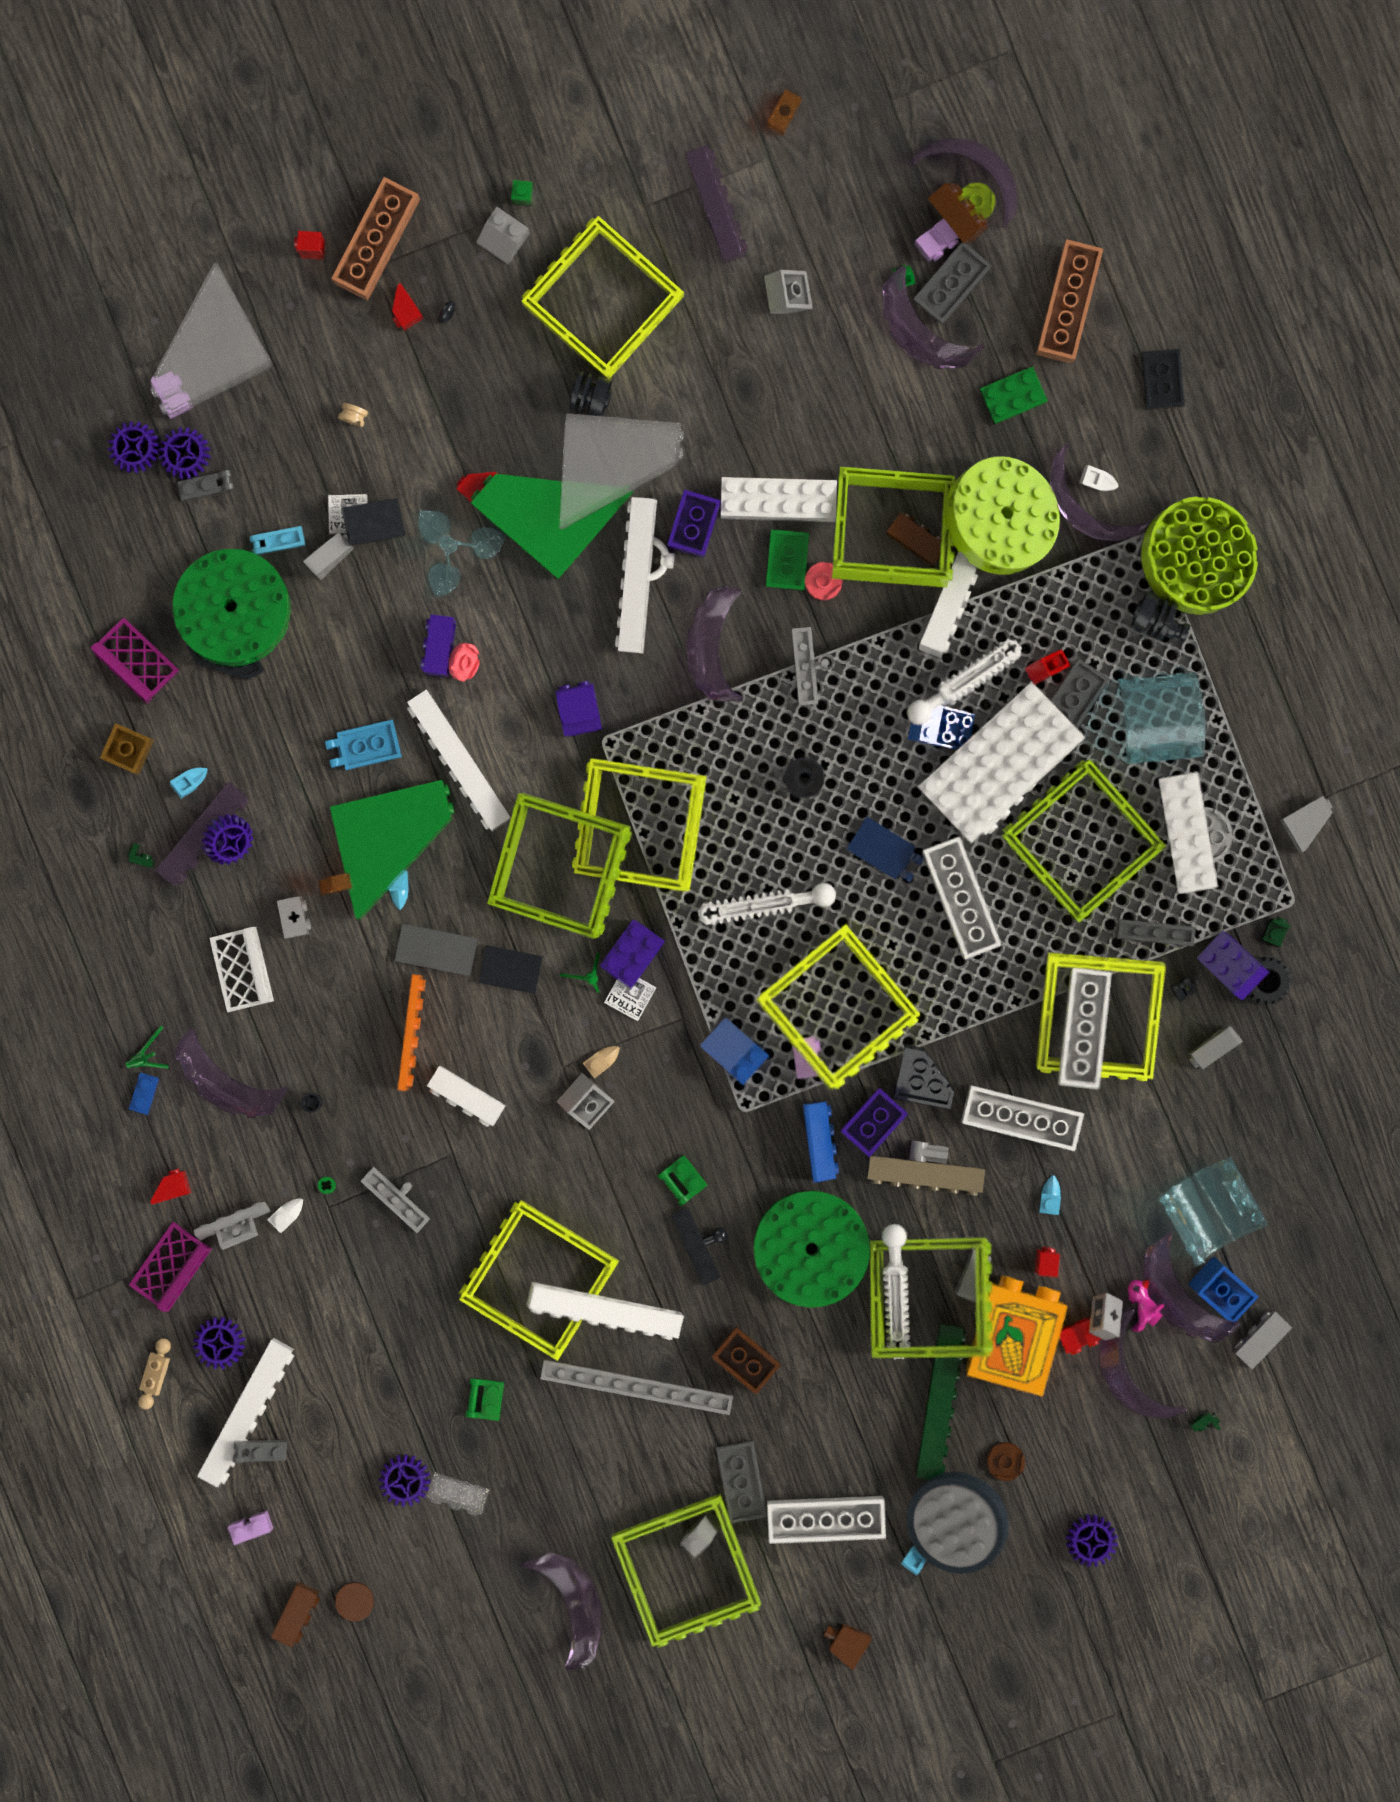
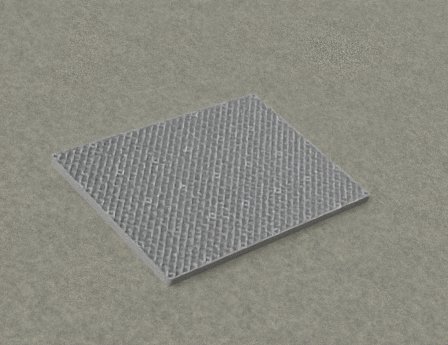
M1145 533L973 597L968 602H963L961 608L965 609L969 605V607L974 609L971 611V614L969 611L965 612L964 610L961 619H956L954 625H957L956 629H960L963 632V637L958 639L954 636H949L947 642H950L947 654H950L952 657L950 663L943 662L942 655L939 658L926 652H920L917 649V644L922 641L927 629L928 620L932 617L933 613L814 657V662L821 661L823 658H828L831 661L830 667L815 669L816 683L820 686V690L817 692L818 701L826 702L827 708L825 710L817 709L816 705L799 706L798 699L792 697L791 692L797 689L795 665L614 732L603 738L602 747L608 761H612L615 757H621L623 763L655 768L656 762L663 761L666 765L664 770L687 772L699 775L697 772L698 767L703 765L708 768V773L705 775L707 776L706 784L711 783L715 786V791L711 794L704 791L702 805L704 815L700 818L699 831L702 826H708L711 833L708 836H702L698 831L696 851L700 856L697 861H694L690 891L670 889L668 892L663 893L659 887H656L710 1033L713 1032L714 1028L725 1017L730 1022L734 1019H740L742 1027L739 1030L763 1051L766 1048H771L774 1051V1056L766 1059L754 1072L762 1074L763 1080L756 1084L752 1081L751 1076L746 1081L745 1087L742 1090L734 1088V1082L737 1079L724 1068L740 1110L749 1112L824 1083L822 1080L815 1081L813 1077L804 1078V1087L797 1088L794 1082L797 1078L796 1069L790 1070L788 1068V1062L794 1059L793 1047L789 1052L782 1051L781 1044L789 1040L783 1033H775L774 1026L776 1024L755 999L761 995L762 988H770L794 968L790 964L792 956H798L801 961L808 956L810 949H817L841 928L838 927L837 920L841 917L847 920L848 928L867 951L873 946L878 948L879 955L874 959L878 964L885 966L887 975L906 998L909 994L917 996V1002L913 1006L924 1015L922 1022H916L910 1028L907 1025L902 1029L904 1033L896 1040L891 1038L887 1042L895 1046V1051L892 1054H887L885 1049L882 1052L877 1050V1058L874 1061H870L866 1065L863 1062L858 1066L859 1069H863L903 1054L905 1048L903 1039L907 1036L912 1038V1046L921 1047L1041 1002L1043 1000L1045 975L1040 973V967L1047 962V952L1076 955L1078 951H1083L1085 956L1119 958L1125 955L1127 959L1149 961L1186 947L1184 945L1176 946L1174 944L1162 943L1164 948L1159 953L1154 948L1155 942L1120 939V947L1114 948L1112 940L1117 936L1118 919L1123 920V915L1126 912L1131 914L1132 921L1166 924V919L1172 917L1175 921L1174 925L1196 927L1195 931L1198 930L1199 934H1197V938L1195 937L1194 943L1218 935L1222 930L1225 932L1287 909L1294 904V894L1187 614L1179 611V618L1174 619L1179 624H1190L1185 643L1178 641L1177 638H1169L1167 643L1156 640L1157 630L1151 638L1149 637L1150 627L1148 626L1143 633L1130 629L1133 613L1129 612L1128 605L1134 604L1137 606L1139 600H1142L1147 591L1156 595L1149 583L1147 589H1142L1139 586L1140 580L1147 581L1141 559V549ZM1127 544L1134 546V553L1126 551L1125 547ZM1108 551H1114L1117 554V558L1115 560L1109 559ZM1090 558H1097L1099 561V566H1092L1090 564ZM1133 562L1141 564L1142 568L1140 571L1133 569ZM1073 564H1078L1081 567L1080 573L1072 571ZM1119 568L1123 571L1124 575L1122 578L1115 576V569ZM1056 571H1058L1059 574H1063L1061 580L1058 577H1054ZM1098 575L1105 577V584L1101 585L1097 582L1096 578ZM1040 577L1045 580L1046 584L1044 587H1039L1036 584L1037 578ZM1080 582H1085L1088 585L1087 591L1079 589L1078 585ZM1018 585H1026L1028 589L1027 593H1020L1018 591ZM1123 586L1128 587L1130 595H1123L1121 588ZM1061 589H1068L1070 597H1062ZM1007 591L1010 594L1009 600L1001 599L1000 592ZM1105 593L1111 594L1112 602H1106L1103 599V595ZM1043 596H1050L1052 604L1046 605L1043 602ZM1158 598L1157 605L1161 606L1163 601L1160 598ZM982 599H991L992 606L985 607L982 604ZM1086 600H1092L1095 603L1094 609L1086 607ZM1025 603H1033L1034 611H1027ZM1068 607H1075L1077 614L1075 616L1069 615ZM1008 609L1016 611L1017 615L1015 618L1008 617ZM1111 611L1119 613L1118 620L1111 619ZM1051 613H1056L1059 616L1057 623L1050 620L1049 616ZM990 616H996L999 619V623L992 625L989 622ZM1093 618L1101 620L1102 624L1100 627H1095L1092 624ZM1033 620L1040 621V629L1032 627L1031 623ZM973 622L980 624L981 630L979 632L971 629ZM1076 624L1083 626L1084 631L1082 634L1075 632L1074 626ZM918 625L921 631L918 634H913L910 627ZM1015 627L1023 629L1022 636L1014 634L1013 630ZM1118 629L1125 630V638L1118 637ZM1063 631L1066 634V639L1063 641L1057 639L1056 633ZM893 632H901L902 640H894L892 637ZM998 633L1003 634L1005 639L1016 640L1020 647L1024 644L1028 645L1030 653L1023 654L1021 652L1020 658L1014 664L1010 662L1008 668L1004 666L1002 672L998 670L996 676L1001 679L1000 685L996 686L991 682V679H986V682L982 684V692L968 691L967 696L964 699L956 700L953 706L949 703L944 706L960 711L964 707L971 708L972 714H975L973 725H976L979 730L987 724L989 718H993L1017 696V687L1026 688L1032 682L1025 670L1029 662L1034 663L1061 649H1070L1073 656L1068 659L1071 666L1057 673L1062 678L1060 683L1053 682L1052 676L1042 681L1044 687L1040 691L1049 700L1078 658L1087 664L1091 663V661L1093 663L1096 662L1095 669L1110 679L1094 703L1092 712H1088L1079 726L1085 739L1070 752L1071 759L1069 762L1061 760L1037 782V786L1041 785L1042 787L1039 790L1040 793L1033 791V789L1030 792L1027 791L1017 806L1013 804L1009 808L1011 812L1009 815L1013 818L1012 825L1019 821L1017 817L1021 814L1022 808L1026 807L1031 810L1033 808L1031 806L1032 803L1039 797L1043 800L1047 796L1045 792L1053 786L1050 783L1052 776H1056L1060 780L1069 770L1073 769L1076 771L1075 766L1081 760L1086 762L1090 759L1118 792L1126 793V801L1148 826L1151 821L1158 823L1157 831L1153 832L1166 845L1163 850L1148 862L1154 866L1152 874H1148L1145 871V864L1136 872L1135 880L1131 881L1128 879L1103 901L1107 904L1105 912L1099 911L1097 907L1089 914L1087 919H1083L1080 923H1077L1071 917L1072 922L1069 926L1062 923V918L1064 915L1070 916V914L1063 907L1059 908L1056 906L1055 897L1034 874L1030 879L1024 876V870L1028 867L1017 858V854L1001 837L1004 834L1002 830L1007 826L1001 818L996 823L998 827L991 834H981L970 843L952 823H950V827L947 824H943L946 816L922 791L919 798H914L911 795L912 788H918L921 783L941 766L940 758L942 756L950 758L957 750L944 747L938 749L934 745L908 740L911 721L902 717V711L908 709L915 701L926 702L938 694L939 688H934L931 685V679L938 678L940 682L943 681L945 683L946 679H949L951 671L963 672L964 667L972 662L975 664L976 659L979 658L981 660L983 654L987 656L989 650L993 651L995 646L999 647L1000 643L996 640V634ZM1101 635L1108 638L1107 645H1102L1099 642ZM877 638L880 641L884 640L882 647L875 645ZM1039 638L1047 639L1048 646L1041 647L1038 643ZM1143 640H1148L1151 643L1150 649L1142 647ZM978 641H986L988 644L987 649H980ZM1083 642L1089 643L1091 647L1089 652L1082 650L1081 644ZM1186 644H1190L1193 647L1192 654L1185 652L1184 647ZM858 645H864L867 648V652L859 654L856 648ZM1128 646L1132 648V656L1125 655V647ZM967 647L970 650L969 656H962L960 648ZM901 649L908 650L909 657L907 659L900 657L899 651ZM1168 651L1175 653V660L1171 661L1167 658L1166 654ZM840 652H847L849 659L841 661L838 656ZM1107 653L1115 656L1114 663H1109L1106 660ZM889 656L892 662L886 666L882 664L881 658ZM1149 658L1157 660V667L1149 665ZM926 660L934 663L932 670H927L924 667ZM869 662L873 665L874 669L872 672H866L863 669V665ZM1192 662H1197L1200 665L1199 672L1192 670ZM1136 664L1139 666V674L1131 672V665ZM908 667L915 668L916 675L913 677L908 676L906 669ZM848 669H852L855 671L856 677L848 679L845 672ZM1011 669H1016L1019 672L1017 679L1010 677L1009 671ZM1174 669L1182 671L1181 678L1178 679L1173 675ZM1114 671H1119L1122 674L1120 681H1116L1113 678ZM787 672L795 674L793 681L785 679ZM896 674L898 682L890 683L888 675ZM1160 675L1164 678L1163 685L1156 683V676ZM835 676L838 679L837 685H829L827 682L828 677ZM768 679H775L778 685L775 688L768 687ZM873 680L878 681L880 689H871L870 682ZM1199 680H1204L1207 683L1205 690L1199 688ZM1139 682L1146 684L1147 689L1145 692L1138 690L1137 685ZM757 685L760 692L757 695H752L749 692L750 686ZM913 686H922L923 693L920 695L915 694ZM1183 686L1189 690V695L1186 697L1180 693V688ZM855 687L861 688L862 696L855 697L852 694V689ZM1121 689L1128 691L1129 696L1127 699L1121 698L1119 694ZM739 692L742 698L740 701L735 702L731 699V694ZM903 692L905 700L897 701L895 693ZM1164 693L1171 696L1170 703H1165L1162 700ZM842 694L845 701L838 704L835 702L834 696ZM1001 694L1008 697L1005 703L998 699L1001 697ZM776 696H781L784 699L782 706L774 704L773 699ZM1103 696L1110 697V705L1106 706L1102 703L1101 699ZM879 698L885 699L887 707H878L877 700ZM1206 698H1211L1214 701L1212 708L1205 705ZM715 699H722L724 702L723 707L715 708L713 706ZM983 700L988 701L990 709L983 710L980 707V702ZM1146 700L1152 701V710L1145 708L1144 702ZM758 703H763L766 705V711L759 713L755 706ZM1189 704L1195 706V714L1188 713L1187 706ZM700 705L701 708L705 707L703 715H700L699 712H695L697 710V706ZM861 705L868 706L869 713L867 715H862L859 712ZM801 707L808 709L809 715L807 717H801L798 714V710ZM1128 707L1135 709L1134 717L1127 715L1126 709ZM740 710H746L749 716L742 720L737 714ZM1171 711H1175L1178 714L1177 721H1172L1169 718ZM849 712L852 718L850 721L845 722L841 719V714ZM678 713H687L688 719L685 722H680L677 719ZM1113 713L1117 716V723L1113 724L1109 721V714ZM788 714L791 717V722L783 724L780 720L781 715ZM723 716L730 718L731 723L728 726L720 724V719ZM891 716L894 719V724L892 726L885 725L884 717ZM829 718L833 721L834 725L832 728H825L823 721ZM1152 718L1159 719V728H1154L1151 725ZM1214 718H1220L1218 725L1212 722ZM668 719L670 726L666 729L659 726L660 720ZM1092 720L1099 722L1100 728L1098 730L1091 728L1090 723ZM763 722H772L773 728L770 731L764 730L762 727ZM1195 722L1202 724L1203 729L1201 732L1195 731ZM710 723L713 730L710 733L703 732V724ZM866 724H875L876 731L869 733L866 730ZM648 725L652 728L650 735L642 734L641 729L643 726ZM808 725L814 726L816 729L815 734H806L805 727ZM1134 725H1140L1142 727V733L1140 735L1134 733ZM749 727L755 730V735L750 738L744 734L745 729ZM852 729L856 730L858 732V738L854 740L850 739L848 737V731ZM1177 729H1182L1185 732L1183 739L1177 738ZM692 730L695 736L693 739L687 740L684 737V732ZM1117 731L1124 734L1123 741L1116 740L1115 734ZM627 732L633 733V741H624V734ZM795 732L798 735L797 741L790 742L787 739V734ZM1221 733L1227 736L1225 744L1219 741L1218 737ZM734 734L737 737V742L729 744L726 740L728 735ZM898 734L901 738L900 743L893 744L890 740L891 735ZM671 736L677 740L676 745L672 747L666 744V739ZM833 736L838 737L840 745L832 746L830 738ZM1159 736L1166 737L1167 744L1165 746H1161L1158 743ZM1099 738L1106 740L1107 745L1105 748H1100L1097 745ZM611 739L612 742L616 741L613 749H610L609 746H605L606 744H608L607 740ZM771 739L779 740L780 746L776 749L771 748L769 745ZM1202 740L1208 741L1210 745L1208 750L1201 748ZM717 741L719 749L711 751L708 747L709 743ZM873 742H882V750H874L872 746ZM1143 742L1149 745L1147 753L1142 752L1140 749V744ZM651 743H655L659 746V750L656 753H650L648 746ZM814 743L822 745L823 749L820 753L813 752L812 745ZM758 745L762 748V753L756 756L752 754L751 748ZM917 745L924 746V755H918L915 752ZM1081 745L1088 747L1089 752L1087 755L1080 753L1079 748ZM858 747L863 748L865 751V755L861 758L857 757L854 753ZM1184 747L1191 749L1192 754L1190 757L1184 756ZM699 748L702 752L701 756L698 758L692 757L690 754L691 750ZM633 750L640 751L641 757L638 760L630 758V753ZM802 750L805 758H812L820 765L821 761H824L829 766L827 771H824L825 781L821 791L813 797L800 798L798 802L794 803L789 798L791 793L783 782V776L789 764L796 760L794 752ZM1125 750L1126 752L1130 751L1131 755L1128 756L1129 759L1127 757L1122 756ZM1227 751H1230L1234 754L1233 761H1228L1226 759L1225 755ZM736 752H741L744 755V760L736 762L733 759V755ZM905 752L908 757L907 761L900 762L897 754ZM677 754L682 755L684 758L683 762L679 765L675 764L672 760ZM839 754H844L847 757L845 764L837 762L836 758ZM1166 754H1171L1174 757L1172 764L1165 761ZM780 756L784 757L787 761L783 767L776 764V759ZM1106 756L1112 757V766H1107L1104 763ZM885 758L889 761L890 765L887 769L880 767L879 761ZM1209 758L1215 759V768H1210L1208 766L1207 762ZM716 760H725V768L718 769L715 766ZM1149 760L1154 761L1156 764V768L1153 771L1147 768ZM924 763L931 764L932 771L930 773L923 772L922 765ZM759 764H767L769 767L768 772L760 773L758 770ZM1196 765L1199 770V783L1205 785V791L1201 793L1203 803L1206 800L1210 801L1212 809L1220 811L1227 819L1230 812H1234L1237 815L1235 822H1231L1228 819L1232 828V842L1227 854L1232 856L1233 861L1230 865H1227L1223 857L1219 861L1214 862L1216 879H1219L1222 884L1220 889H1204L1202 896H1197L1195 891L1184 893L1186 900L1180 903L1177 900V885H1173L1170 882V877L1175 874L1164 808L1160 802L1162 798L1161 791L1154 786V780L1156 778L1172 777L1174 771L1180 775L1191 774L1190 766ZM862 766H870L872 773L867 776L861 772ZM1130 767H1135L1138 770L1137 777L1130 776ZM1234 769H1238L1241 772L1240 779H1235L1232 776ZM748 770L751 773L750 779H741V771ZM906 770L914 772L912 780H907L904 777ZM612 772L650 874L677 879L680 867L673 868L670 862L674 857L682 859L684 845L682 835L686 832L690 800L687 799L686 793L692 790L693 784L672 781V787L664 789L661 786L663 779L639 778L637 775ZM851 772L854 775V780L846 782L843 778L844 773ZM800 774L799 779L801 782L807 783L810 781V777L804 778ZM1087 774L1063 794L1067 799L1065 804H1060L1056 800L1047 811L1040 814L1019 833V841L1041 866L1044 861H1048L1051 864V870L1048 874L1058 882V885L1079 909L1096 895L1091 891V886L1094 883L1098 884L1101 889L1109 883L1111 877H1116L1140 856L1138 848L1141 845L1147 849L1150 847L1141 835L1138 838L1132 836L1131 831L1134 828L1102 790L1096 791L1093 788L1094 781ZM1112 774L1119 775V784L1112 783ZM621 775L629 776L630 781L628 784L622 785L619 783ZM1216 776L1222 777V786L1215 784L1214 779ZM724 777L732 778L733 784L730 787H725L722 784ZM887 777H894L896 785L893 787L888 786L886 783ZM826 780H835L836 787L828 789L825 785ZM766 782H774L775 789L767 791L764 786ZM871 783L877 784L878 792L874 794L869 792L868 785ZM1137 785H1142L1145 788L1143 795L1136 793ZM652 786L655 790L654 794L646 796L643 792L644 788ZM1077 787H1081L1084 790L1082 798L1077 797L1075 794ZM1241 787H1245L1248 790L1246 797L1240 796L1239 789ZM749 788L757 790L758 795L755 798L747 796ZM858 790L861 794L860 799L853 800L850 797V792ZM630 792L636 794L637 797L633 803L627 802L625 798ZM896 794L903 797V803L900 805L893 802V796ZM1223 794L1229 795L1230 802L1228 804H1224L1221 801ZM731 795L740 798L737 800L736 805L733 802H729ZM671 797H676L679 800V804L676 807H671L668 804V800ZM840 797L843 800L842 806L835 807L832 804V799ZM1102 798H1105L1109 801V807L1107 809H1103L1100 806V800ZM774 799L781 800L782 807L780 809L772 807L771 802ZM714 801H718L722 805L721 810L718 812L711 809V804ZM877 801L884 802V811L876 810L875 803ZM818 803L823 804L825 807V811L822 814H818L814 810V806ZM1144 803L1151 805L1152 810L1150 813L1143 811ZM653 804H659L661 811L658 814H653L650 811V807ZM921 805L926 806L928 809V813L925 816H921L918 813V807ZM1084 805H1088L1091 808V814L1088 816L1082 813ZM756 806L764 808L762 816L754 814L753 809ZM1249 807H1250V808H1251V807L1254 808V811H1252V814H1251V813H1247V811H1246ZM859 808H865L867 810L866 817L882 825L884 819L891 820L892 827L888 830L916 848H921L923 851L931 848V844L934 841L942 844L949 841V837L953 834L960 837L1001 942L1000 950L997 953L988 950L982 953V957L979 960L970 957L964 959L962 966L955 965V957L958 955L962 956L958 944L953 949L947 945L948 939L951 937L955 938L951 926L947 931L941 928L942 920H948L944 909L940 913L934 910V904L941 902L938 892L933 895L927 892V886L934 884L931 874L925 877L920 873V868L927 866L925 859L920 866L910 861L905 870L912 873L914 877L910 883H905L899 875L894 880L862 859L858 861L857 858H853L854 854L846 850L850 844L846 840V834L849 832L856 834L866 817H858L857 810ZM636 810L643 813V818L640 821L632 818V814ZM804 810L807 813V818L802 821L797 819V811ZM902 812H907L910 815L909 822L904 823L900 820ZM1066 812L1072 813V822L1065 821L1064 814ZM737 813H744L747 818L746 821L743 823L737 822L735 818ZM843 814L849 817L850 821L847 825H842L839 822V817ZM676 816H685L686 822L683 825L676 824ZM1109 816L1114 817L1116 820L1114 827H1110L1107 824ZM779 818H788L789 825L781 827L778 824ZM721 819L727 820L728 828L720 829L717 825L718 821ZM1047 819L1055 821L1054 829L1047 828ZM663 821L668 824V829L665 832L658 831L657 824ZM824 821L831 823L832 828L828 832L821 829V823ZM927 823H931L935 828L932 834L925 832L924 827ZM1091 823H1095L1098 826V831L1095 834L1089 831ZM1254 823L1261 825L1260 833L1254 832ZM762 824H769L771 832L763 834L760 831ZM1031 825L1035 826L1038 830L1035 836H1031L1028 833V828ZM645 828L646 831H650V833L647 834L648 838L644 839L643 836H639V834L642 833L641 829ZM811 828L814 832L813 837L805 838L803 830ZM1238 829L1244 834L1242 840H1238L1235 837V832ZM746 830L753 833V838L750 841H746L742 837V833ZM909 830H914L917 834L916 839L913 841L909 840L906 836ZM1072 830L1079 831V840L1071 838ZM1116 834L1121 835L1123 838L1120 845H1117L1113 840ZM793 835L796 838L795 844H786L785 837ZM1056 836L1062 839L1060 847H1056L1053 844V838ZM727 837H732L735 840V845L731 848L724 844V840ZM668 839L673 840L675 843L674 848L671 850L664 848V842ZM830 839L837 840V849L832 850L828 847ZM994 839H999L1002 842V847L998 850L992 846ZM771 841L776 842L778 845V849L775 852H770L767 849V844ZM1097 841H1102L1105 844V849L1102 852L1098 851L1095 847ZM1261 841L1268 843L1267 851L1260 849ZM1037 843H1041L1044 846L1042 854H1038L1035 851ZM709 844L717 846L718 850L715 854H709L706 851V847ZM978 845L984 849L982 856H977L974 853V848ZM649 846H654L657 849V853L653 857L646 854V849ZM812 846L820 848L819 856L815 857L810 854ZM1244 847L1250 850V856L1248 858H1245L1242 855V849ZM752 848H757L760 851V856L757 859L749 856V851ZM1079 848L1086 849L1087 856L1085 858L1078 856ZM1123 852L1129 854L1130 858L1127 863L1122 862L1120 859V855ZM794 853L802 855L803 859L800 863L793 862L792 855ZM1062 854L1069 857L1067 865L1060 863L1059 859ZM734 855H739L742 858V863L738 866L733 865L731 862V858ZM1166 856L1172 860L1170 867H1166L1163 864V859ZM837 857H842L845 860L844 867L839 868L835 865L834 861ZM1001 857L1008 859L1009 864L1007 867L999 865ZM777 859H781L785 863L782 870H777L774 867V862ZM1104 859H1109L1112 863L1111 868L1108 870L1102 866ZM1268 859L1274 860L1275 867L1273 869L1267 867ZM722 862L724 870L722 872L714 871V863ZM986 863L991 867L989 874L982 873V864ZM656 864H661L664 868L660 875L653 873L652 869ZM819 864L826 865L827 872L825 874L817 872L816 868ZM1088 865L1094 869L1092 876H1087L1084 872L1085 867ZM1251 865L1257 868V874L1255 876H1252L1249 873V867ZM764 866L767 873L764 877L756 874L757 867ZM699 868L706 871V876L703 879H698L695 876V872ZM862 868H866L870 872V876L867 879H863L859 875ZM805 870L809 873L807 881L799 879L800 871ZM1069 872L1076 877L1073 879V883L1066 878L1069 876ZM1233 872H1236L1239 875V881L1237 883H1234L1231 880V874ZM740 873H746L749 876L747 883L742 884L738 881ZM844 875H849L852 878V883L848 886L841 882V878ZM1007 875L1015 877L1014 885L1006 883ZM1276 876L1282 880L1280 887H1276L1273 883ZM788 877L791 880L789 888L782 887L780 883L782 878ZM887 879L894 882L892 890H887L884 887V882ZM722 880L730 881V889H721L720 882ZM991 881L995 882L998 886L995 892L988 890V883ZM1154 881H1158L1161 884V889L1158 892L1152 889ZM831 882L836 892L835 899L841 903L840 909L836 911L831 909L830 906L821 907L823 914L820 917H815L812 914V909L817 905L809 903L792 907L791 913L788 912L787 908L784 909V914H781L780 910L776 915L769 911L768 916L762 912V917L758 920L751 919L749 914H747L742 926L734 924V917H731L730 922L724 918L723 923L727 927L724 933H718L715 929L719 920L715 922V925H706L702 921L694 922L691 919L692 912L700 910L702 904L709 902L716 904L719 900L721 905H723L724 899L728 900L731 897L735 898L738 902L740 897L746 901L745 893L747 891H753L759 898H762L765 884H768L769 887L773 886L771 892H773L774 896H777L778 891L782 895L785 894L786 889H788L790 894L804 893L807 889H813L820 883ZM1258 883L1264 886L1262 894L1256 892L1255 887ZM706 886L713 889V894L710 897H705L702 894V889ZM873 886L876 888L877 893L874 897L867 895V887ZM1032 886H1037L1040 889V894L1037 897L1033 896L1030 892ZM1136 888H1140L1143 891V896L1140 899L1134 896ZM913 890L919 893L917 901H912L909 898V893ZM1076 890L1081 891L1083 894L1080 901H1076L1073 898V893ZM1240 890L1246 893V898L1243 901L1237 896ZM1016 892L1022 895L1020 903H1015L1012 899L1013 894ZM687 893H692L695 896V901L692 904H687L684 901V896ZM850 893L858 895L859 900L857 903L849 902L848 896ZM1118 895L1125 897V903L1122 906L1116 902ZM1283 896L1288 897L1286 903H1281ZM898 897L901 900L899 908H894L891 905L892 898ZM1221 897L1228 899V905L1225 908L1220 905ZM997 899L1004 902L1002 910L995 908L994 904ZM1161 899H1165L1168 902V907L1165 910L1159 907ZM669 900H674L677 903V908L673 911L666 908V903ZM1265 901L1271 904V909L1268 912H1265L1262 908ZM1205 903L1210 906L1208 914H1204L1201 909ZM875 904L882 905V914L876 915L873 912ZM1039 904H1044L1047 907V912L1044 915L1037 911ZM1143 906H1147L1150 909V914L1147 917L1141 914ZM707 908L704 916L712 919V914L709 913V908ZM922 908L925 910L926 916L924 919L916 917L917 909ZM1247 908L1253 911V916L1250 919L1244 915ZM1023 910L1029 914L1027 921H1022L1019 918V914ZM1186 910L1192 912L1193 917L1190 921L1184 919L1183 915ZM857 911L865 913L864 921L859 922L855 919ZM797 913H802L805 916V921L802 924H797L794 921V916ZM901 915H905L908 918V923L905 926H901L898 923V917ZM1228 915H1233L1235 918V923L1232 926L1226 921ZM1004 917H1008L1011 920L1009 928H1004L1001 924ZM675 918L684 921L681 924L682 928L678 929L677 926H673ZM1108 919L1114 922L1112 930H1108L1105 927V922ZM777 921H786L787 928L784 931L778 930L776 927ZM1212 921L1217 924L1215 932H1211L1208 928L1209 923ZM882 922L889 923V932L883 933L880 930ZM1046 922H1051L1054 926L1053 931L1050 933L1044 929ZM822 924L829 926L830 931L827 935H822L819 932V927ZM763 926L769 930V935L765 938L758 934L759 928ZM926 926L931 927L933 930L930 937L923 935L922 931ZM1090 926L1096 929V935L1093 937L1087 934V929ZM1029 928L1034 929L1036 932L1034 939H1029L1026 936V931ZM700 929L708 931L709 936L707 939L701 940L698 938L697 933ZM864 929L872 931V937L869 940L862 937ZM809 931L812 938L809 942H804L801 939L802 932ZM747 933L751 936L749 944H743L740 941L742 934ZM907 933H912L915 937V941L912 944L905 942L904 938ZM1071 933L1078 935V941L1075 944L1069 941ZM1011 935H1015L1018 938V943L1015 946H1011L1008 943V938ZM682 936H688L691 939L689 946L684 947L680 944L679 940ZM785 938H791L794 941L792 948L787 949L783 946ZM1055 939L1061 945L1057 951L1051 948V942ZM725 940L732 941L733 949L725 951L722 948V943ZM843 940L836 945L834 953L827 952L802 973L803 976H807L804 985L801 982H797L798 976L789 984L787 991H780L771 999L792 1026L794 1017L799 1016L803 1019L802 1026L794 1027V1029L800 1036L806 1034L809 1037H815V1040H819L821 1052H817L818 1057L822 1059V1062L830 1072L833 1064L842 1067L851 1057H854L879 1036L878 1028L881 1025L889 1028L904 1015L900 1009L895 1012L889 1009V1003L893 1000L888 994L883 992L882 987L861 962L859 964L851 962L850 958L854 953L844 944ZM889 940L897 943L894 951L891 948H887ZM769 944L774 945L776 948L775 954L771 956L765 952V947ZM932 944L938 945L940 949L937 955H932L929 951ZM1096 944H1100L1103 947V952L1100 955L1094 952ZM1036 946L1041 947L1043 951L1040 957H1036L1033 954V949ZM707 947H713L715 949L714 957L707 958L704 950ZM1140 948L1146 952L1143 959H1139L1136 954ZM750 951L756 952L758 954L757 961H748L747 954ZM914 951L921 953L922 958L919 962H914L911 958ZM691 953L695 954L698 959L693 965L688 964L686 961V957ZM1018 953H1022L1025 957L1022 964H1018L1015 961V956ZM737 958L740 961L739 968L732 969L729 966L730 959ZM896 958H901L904 962L903 967L900 969L895 968L893 965ZM836 960H840L843 963V968L840 971L833 969L832 965ZM1000 960H1004L1007 963L1004 971H1000L997 968V963ZM776 962L780 963L783 967L782 971L778 974L772 971V965ZM939 962H943L946 965L944 973H939L936 970V965ZM712 966H721L722 973L719 976H714L711 973ZM1057 966L1054 996L1068 991V986L1064 980L1070 975V970L1076 967H1065L1062 969ZM817 967L824 968V977L818 978L815 976L814 972ZM981 967H986L989 970V974L985 978L979 975ZM761 969L764 971L765 976L762 980L754 978L755 970ZM921 969L928 971V978L925 980H921L918 977V972ZM1089 969L1095 971H1102L1100 969ZM1107 970L1108 972H1111V975H1112V974H1115V973H1117V972H1120V971ZM698 971L704 974V980L700 983L693 980V974ZM861 971L866 972L868 975V979L865 982H860L857 978L858 973ZM1025 971L1031 973L1032 977L1029 982H1025L1022 979V974ZM964 973L969 974L971 977L969 984H963L961 981V976ZM744 976L747 979V984L744 987L737 986V977ZM903 976L910 978L911 982L907 987L902 986L900 983V979ZM842 978H847L850 981V986L847 989H842L839 985ZM1006 978H1011L1014 982L1013 987L1010 989L1004 986ZM946 980H950L953 983V988L950 991H946L943 988V983ZM720 983L728 984L729 991L727 993L721 994L718 991ZM990 984L996 988V992L992 996L986 993V987ZM824 985H829L832 988V993L829 996H824L821 992ZM928 987H932L935 990V995L932 998H928L925 995V990ZM704 989L709 990L711 993V997L707 1001L700 998V992ZM868 989L873 990L875 993L872 1000H867L864 997V993ZM1032 989L1038 992V997L1035 1000H1031L1028 995ZM808 991L814 994V1000L810 1003L805 1002L803 999L804 994ZM971 991L976 992L978 995V999L975 1002L968 1000V994ZM745 994L753 996L752 1004L745 1005L742 999ZM849 996H854L857 1000L854 1007H849L846 1004V999ZM1013 996L1020 998L1017 1007L1015 1004H1011ZM789 998L796 1001V1007L791 1010L785 1005L786 1000ZM953 998H957L960 1001V1006L957 1009H952L950 1006V1001ZM727 1001L735 1003L736 1008L734 1011H726L724 1006ZM997 1002L1003 1008L998 1014L993 1011V1005ZM831 1003H836L839 1006V1010L835 1014H831L828 1011V1006ZM935 1005H939L942 1008V1013L939 1016H935L932 1013V1008ZM711 1007L713 1010L717 1009L718 1011L713 1019L706 1014ZM874 1007H878L881 1010L879 1018H873L871 1015V1010ZM815 1009L821 1013V1017L817 1021L812 1020L810 1017L811 1011ZM978 1009L984 1011L985 1016L982 1020L975 1018V1012ZM752 1012L760 1014L759 1022L752 1023L749 1016ZM856 1014L863 1016L864 1020L860 1025H856L853 1022V1017ZM960 1016H964L967 1020L964 1027L957 1025L956 1021ZM838 1021H843L846 1025L845 1030L842 1032H838L835 1029V1024ZM942 1023H946L949 1026V1030L945 1034L939 1032V1025ZM822 1027L827 1029L828 1032L827 1036L823 1039L817 1036L818 1029ZM759 1030H764L767 1033V1038L764 1041H759L756 1038V1033ZM923 1030L931 1033V1035L928 1036L929 1040L921 1038V1035H923ZM863 1032H868L870 1035V1040L867 1043H863L860 1040V1035ZM845 1039L852 1041V1047L849 1050H845L842 1047V1042ZM829 1045L834 1048V1054L830 1057L824 1054V1048ZM773 1066H778L781 1070L780 1075L777 1077L770 1075V1069ZM780 1084L787 1086V1092L784 1095L777 1093L776 1089ZM761 1091L769 1093L770 1097L765 1102L759 1100L758 1096ZM743 1098L751 1100L752 1103L749 1104V1108L741 1106L740 1103L743 1102Z

